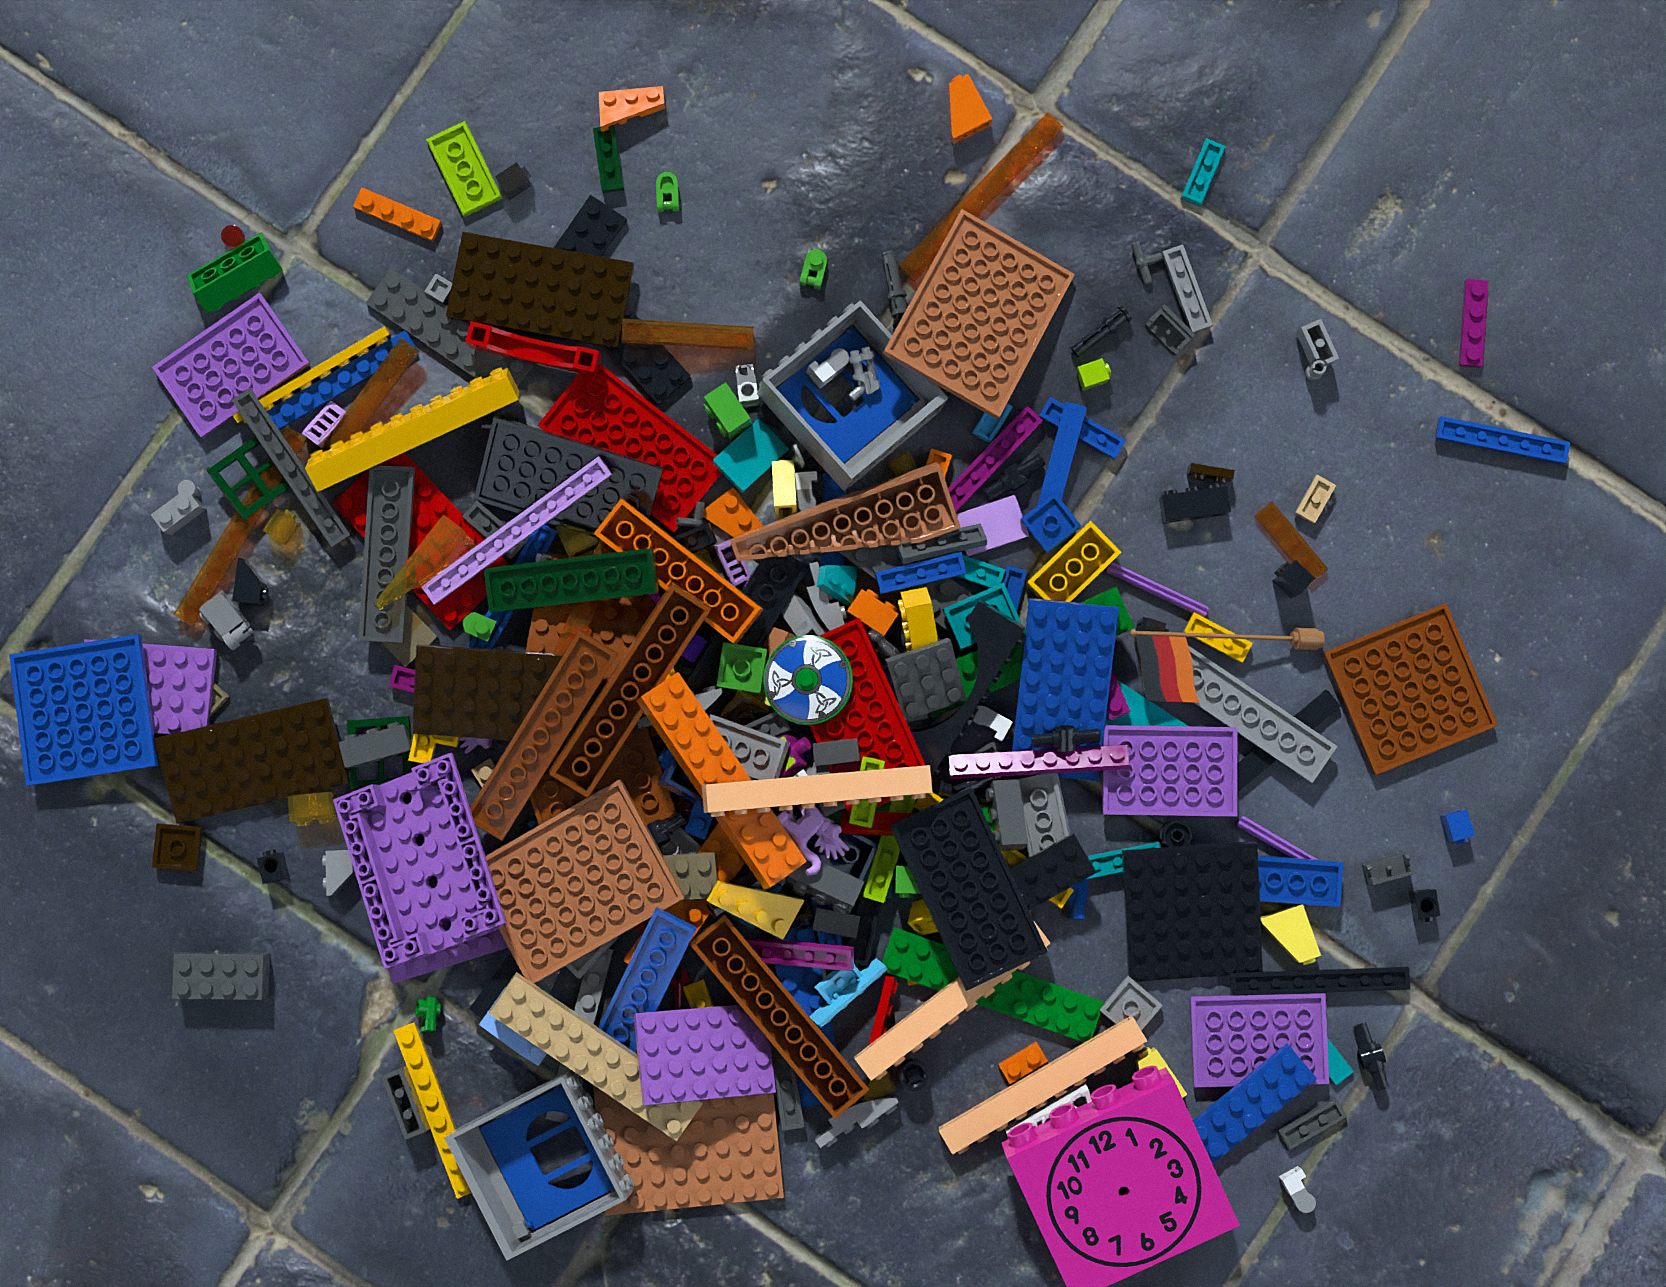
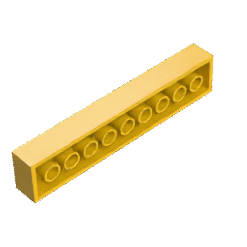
M497 368L490 372L491 376L484 379L477 377L470 381L471 385L462 388V386H458L450 390L451 394L445 397L438 395L432 398L430 404L422 406V404L416 405L406 415L399 413L391 417V421L384 425L382 422L370 427L371 431L363 434L360 431L350 437L351 440L345 443L341 440L330 446L331 449L325 452L318 450L312 453L305 470L315 489L319 492L519 400V389L509 369Z

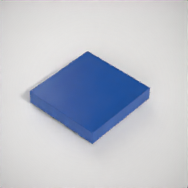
M1055 492L1020 519L1047 554L1082 527Z

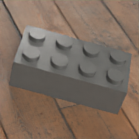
M806 860V863L776 883V885L781 887L786 885L792 888L791 891L797 895L804 896L806 894L812 897V901L819 905H830L833 907V911L844 915L845 913L850 914L864 881L822 862L821 868L816 874L808 875L806 870L812 866V863Z
M174 953L172 999L263 1000L269 998L270 953Z

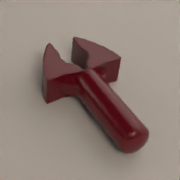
M682 967V978L679 982L675 976H673L670 982L674 986L675 1010L683 1009V985L691 982L690 976L684 967Z

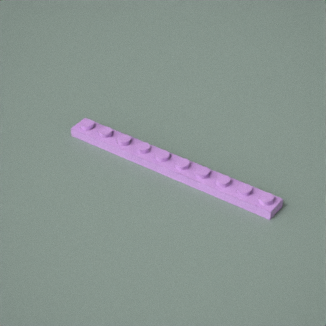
M598 456L421 586L433 604H437L613 474Z

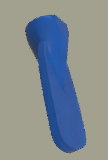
M1088 879L1071 887L1074 891L1068 898L1070 906L1069 919L1085 920L1084 908L1088 895Z

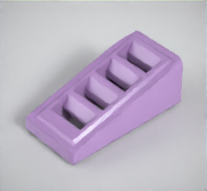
M330 401L308 424L302 434L323 448L348 416V413ZM332 409L340 416L336 418L329 411ZM327 416L334 422L329 424L324 418ZM322 423L328 429L324 431L319 427V424ZM315 430L322 434L320 438L313 434Z
M729 539L714 546V549L731 584L736 587L748 581L751 573L745 560L737 561V559L726 562L725 559L735 555L733 550L725 554L721 552L732 546ZM741 563L742 566L730 571L729 567ZM743 570L746 574L734 579L733 575Z

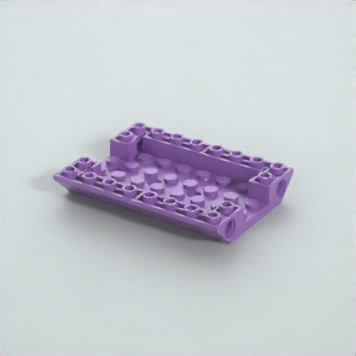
M448 753L411 768V773L384 784H371L333 800L384 969L420 960L493 932L506 924L453 753ZM407 792H409L412 796V800L409 804L406 805L403 801V797ZM419 834H422L425 838L422 846H418L416 843V838ZM432 876H435L438 880V884L434 889L429 885V880ZM446 918L451 922V927L448 931H445L442 927V923Z

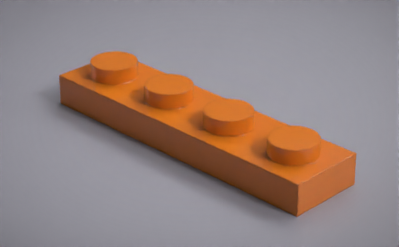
M362 187L353 205V208L431 242H434L442 224L441 220Z

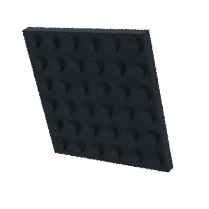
M1256 841L1122 850L1128 976L1135 982L1225 976L1230 975V973L1263 972L1258 844Z

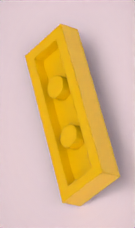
M1195 612L1183 633L1235 634ZM1192 637L1240 663L1244 662L1253 644L1246 639Z

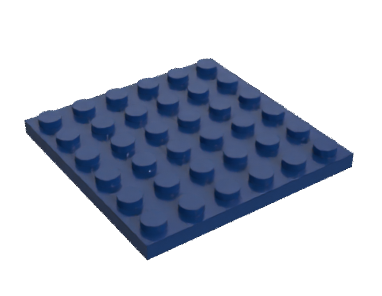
M141 634L9 654L26 786L158 766Z

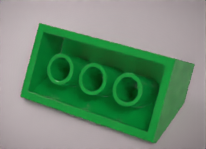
M261 232L187 275L193 295L208 314L211 311L219 310L230 300L238 299L249 289L257 288L268 278L276 277L283 269L266 237Z

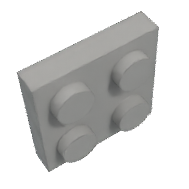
M1127 975L1105 1001L1100 1011L1115 1024L1132 1015L1142 1031L1163 1005Z

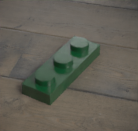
M614 125L608 126L609 129L601 132V127L593 128L602 193L624 190Z

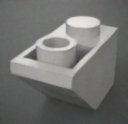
M348 850L325 851L326 855H323L322 865L323 869H326V878H323V890L326 891V896L336 895L355 875Z

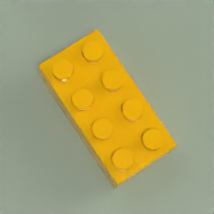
M1090 521L1025 585L1039 599L1071 602L1121 551Z

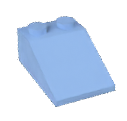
M489 1010L479 1025L518 1054L539 1066L547 1053L489 1014Z

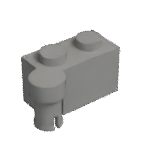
M1322 319L1305 325L1296 332L1310 363L1305 370V374L1311 381L1319 380L1326 371V367L1334 364L1339 359Z
M190 480L181 481L178 485L179 494L151 514L155 522L166 534L173 535L207 510L201 501L196 498V496L199 497L201 494L200 488Z
M223 590L199 608L201 611L199 615L206 624L211 623L216 629L214 630L215 635L221 641L224 640L233 651L240 646L244 639L254 633L251 628L247 629L250 623Z

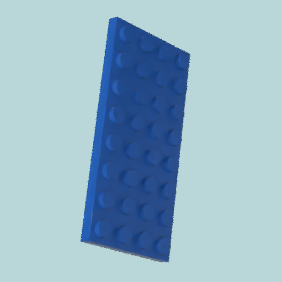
M1029 598L1012 752L1056 749L1053 747L1033 748L1031 735L1051 733V731L1055 730V727L1061 725L1075 726V729L1078 728L1079 731L1099 729L1100 742L1084 743L1076 746V748L1102 747L1119 607ZM1099 771L1058 773L1059 778L1098 781Z

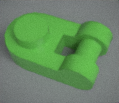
M671 172L661 173L656 180L657 212H664V210L679 212L678 181ZM672 195V201H664V196Z
M814 249L807 253L799 285L806 286L807 284L814 286V289L821 290L827 265V257L823 251ZM809 272L817 273L816 278L809 276Z

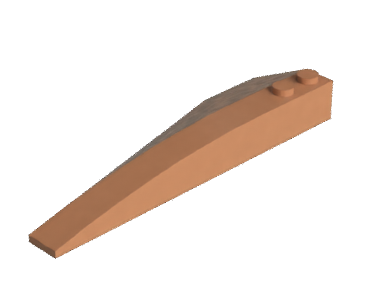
M935 462L777 520L730 539L737 561L775 556L784 557L795 554L803 555L815 552L853 550L864 547L892 546L908 542L911 544L920 543L961 527L941 467Z

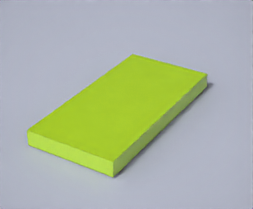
M465 121L426 139L464 217L503 199Z

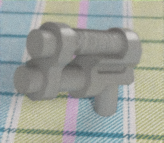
M870 347L862 348V354H859V350L850 352L849 362L853 364L855 373L852 376L853 380H856L858 384L848 394L852 401H855L861 394H872L881 386L880 381L877 380L873 360L874 352L870 350ZM861 361H866L868 371L863 372Z

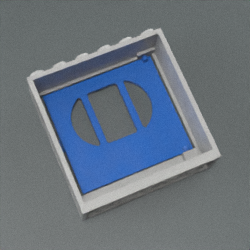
M861 300L855 305L853 303L849 304L843 310L844 314L839 318L837 316L833 317L827 323L828 327L823 331L821 329L817 330L810 337L812 340L807 344L801 343L794 350L795 353L791 357L787 355L780 360L779 366L775 370L769 369L761 377L762 381L759 383L760 387L757 395L844 492L935 417L948 400L946 394L936 384L882 354L892 335ZM870 347V350L874 352L873 360L877 380L880 381L881 386L872 394H861L860 396L864 399V402L847 416L842 417L810 382L809 379L811 378L806 371L814 361L819 365L822 364L835 349H844L850 357L851 351L859 350V354H862V348ZM861 361V364L867 369L866 361ZM845 368L840 374L855 389L858 386L857 381L853 380V376ZM803 386L824 407L836 423H824L808 414L801 400V389Z
M572 1070L458 1127L444 1138L506 1261L625 1201L634 1191V1180L629 1173H626L623 1167L624 1161L622 1156L614 1150L613 1139L609 1133L605 1132L602 1126L604 1124L602 1117L592 1107L593 1100L589 1093H585L582 1087L583 1081L581 1076ZM562 1084V1086L538 1097L537 1099L533 1101L531 1100L532 1098L556 1087L557 1085ZM519 1106V1108H517V1109H515V1110L509 1112L508 1114H506V1115H504V1116H502V1117H500V1118H498V1119H496V1120H494V1121H492V1122H490V1123H488V1124H486V1125H484V1126H482V1127L479 1128L480 1125H482V1124H484V1123H486V1122H488V1121H490V1120L496 1118L497 1116H499V1115H501V1114H503V1113H505V1112H507V1111H509V1110H511V1109H513V1108ZM556 1111L571 1117L570 1120L531 1140H527L529 1126L537 1116L546 1112ZM576 1125L589 1153L544 1175L531 1151V1147ZM590 1160L593 1161L591 1174L583 1184L575 1188L562 1189L549 1183L554 1178ZM615 1189V1190L612 1191L611 1193H609V1194H607V1195H605V1196H603V1197H601V1198H599V1199H597V1200H595V1201H593V1202H591V1203H589V1204H587V1205H585V1206H583V1207H581V1208H579V1209H577V1210H575V1211H573V1212H571V1213L565 1215L564 1217H562V1218H560V1219H558V1220H556V1221H554V1222H552V1223H550V1224H548V1225H546V1226H544V1227H542V1228H540V1229H538V1230L532 1232V1230H534V1229H536V1228H538V1227H540V1226H542V1225H544V1224H546V1223H548V1222H550V1221H552V1220H554V1219H556V1218H558V1217H560V1216H562V1215H564V1214L570 1212L571 1210H573V1209H575V1208H577V1207H579V1206H581V1205H583V1204H585V1203H587V1202H589V1201H591V1200H593V1199H595V1198H597V1197H599V1196H601V1195H603V1194H605V1193H607V1192H609V1191Z

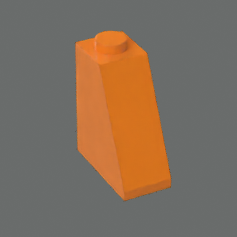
M969 74L965 76L958 75L949 83L950 132L953 145L992 124V117Z

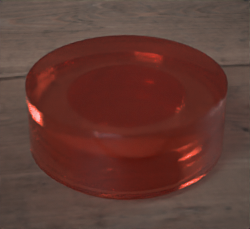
M236 225L226 226L221 233L223 243L230 248L241 245L245 239L243 231Z

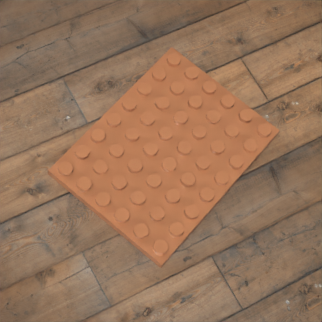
M961 209L882 354L998 419L1075 274Z
M621 779L485 856L506 920V924L501 926L499 930L522 974L533 984L651 918L656 907L665 910L686 898Z
M593 1085L595 1111L602 1117L604 1123L602 1126L605 1132L611 1135L614 1142L613 1148L616 1153L622 1156L624 1161L623 1167L626 1173L632 1176L635 1183L633 1186L634 1191L625 1201L605 1210V1216L784 1198L774 1094L702 1100L703 1104L676 1141ZM613 1189V1190H611V1191H609V1192L603 1194V1196H605V1195L611 1193V1192L614 1191L615 1189Z

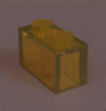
M337 792L288 796L290 823L297 822V827L309 826L310 821L319 820V824L333 823L332 819L338 818L333 802L337 798Z

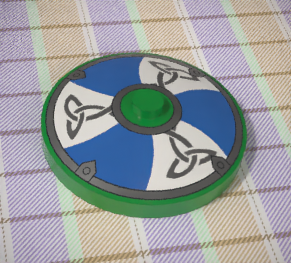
M801 635L783 642L773 651L764 669L763 686L770 705L780 716L797 724L816 725L832 719L845 707L853 689V672L847 656L836 644L820 636Z

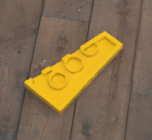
M719 880L707 899L709 903L782 940L805 901L795 896H786L785 894L748 888Z

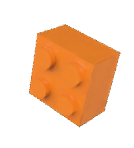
M861 589L848 608L847 616L853 620L860 618L865 628L881 639H884L898 618L897 608L887 601L885 604L879 601V596L870 589L867 591Z

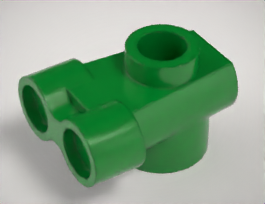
M425 997L416 1001L415 1016L422 1017L420 1032L436 1031V1016H439L441 1011V1004L437 1003V997Z

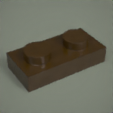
M1191 463L1187 469V475L1192 476L1194 480L1205 481V478L1214 479V483L1227 484V482L1233 480L1235 470L1195 463Z

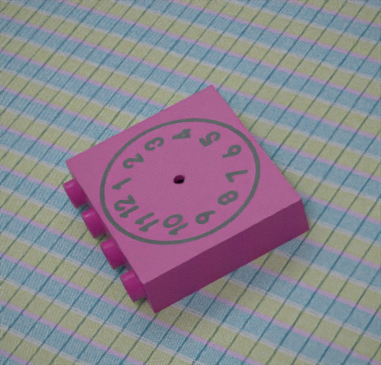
M1157 1066L1144 1067L1133 1074L1132 1083L1119 1089L1115 1085L1100 1087L1091 1094L1092 1102L1076 1109L1073 1104L1061 1105L1050 1112L1049 1121L1037 1127H1033L1032 1123L1017 1125L1007 1133L1009 1139L1001 1142L1007 1160L1066 1287H1107L1240 1226L1180 1091L1166 1067L1158 1070Z

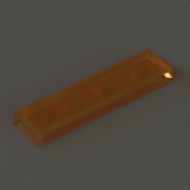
M1273 501L1254 515L1292 562L1297 560L1315 577L1314 580L1328 570L1326 565Z

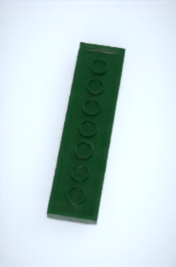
M653 548L484 568L489 612L659 593Z

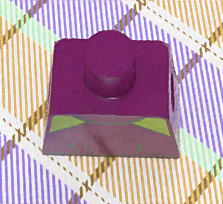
M783 735L778 738L788 741L790 744L779 778L794 777L807 766L803 753L811 749V743L806 737L797 740L796 737Z

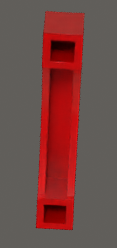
M470 321L465 340L468 347L592 377H597L602 358L597 350L544 342Z

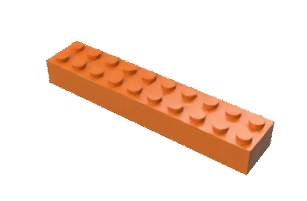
M679 672L636 700L702 799V785L752 781ZM756 808L747 809L748 814L734 815L733 810L724 811L725 816L715 817L763 889L771 888L807 862L771 808L770 812L756 813Z

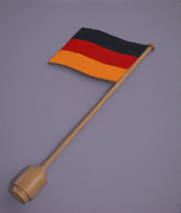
M1295 628L1290 633V636L1136 631L1135 629L1130 631L1131 637L1135 638L1140 655L1142 683L1148 701L1200 703L1194 687L1192 657L1186 637L1290 641L1295 650H1317L1323 647L1325 641L1323 631H1319L1317 628Z

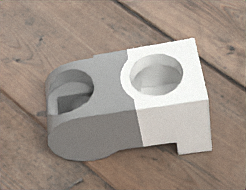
M835 349L822 364L819 365L816 361L810 364L806 373L821 389L846 368L849 355L844 349Z
M753 364L735 366L739 402L743 408L758 406L759 396L757 395L758 390Z
M817 471L796 472L797 507L801 512L816 506V500L812 495V482H817Z
M977 706L976 708L979 711L972 721L976 725H984L997 732L994 738L1002 742L1013 722L985 706Z
M1296 1166L1280 1175L1279 1179L1294 1206L1303 1213H1309L1314 1210L1316 1201L1307 1192L1301 1181L1306 1177L1303 1170Z

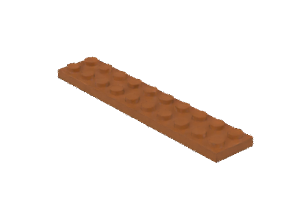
M582 630L578 631L471 805L470 810L475 825L501 841L504 839L617 657L618 653Z

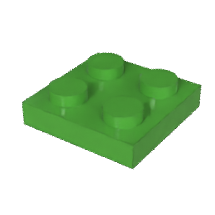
M723 642L716 686L761 693L768 649Z

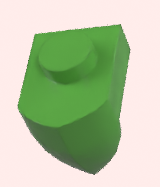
M472 612L463 619V627L466 633L488 642L497 621Z

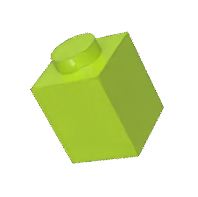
M1103 358L1077 367L1076 374L1082 391L1108 383L1111 370L1108 363H1104Z

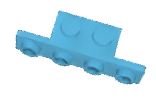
M876 958L862 971H859L855 964L852 971L833 970L815 986V989L825 1000V1003L810 1015L812 1021L819 1028L829 1023L839 1011L845 1009L855 997L862 994L872 982L879 979L887 970L886 966Z

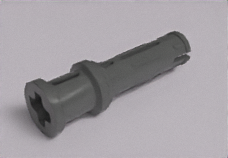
M886 251L881 256L889 286L887 297L891 301L893 310L891 316L892 318H902L907 309L905 299L907 293L902 289L895 251Z

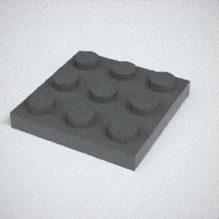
M949 638L885 659L896 699L906 720L966 700Z

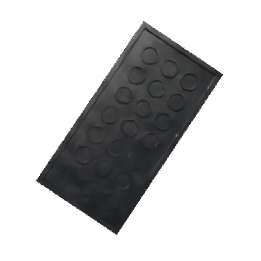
M494 416L474 500L521 514L599 456L613 475L548 522L599 538L594 534L620 499L628 502L650 520L664 467L503 417Z
M972 787L889 825L965 991L1048 952Z

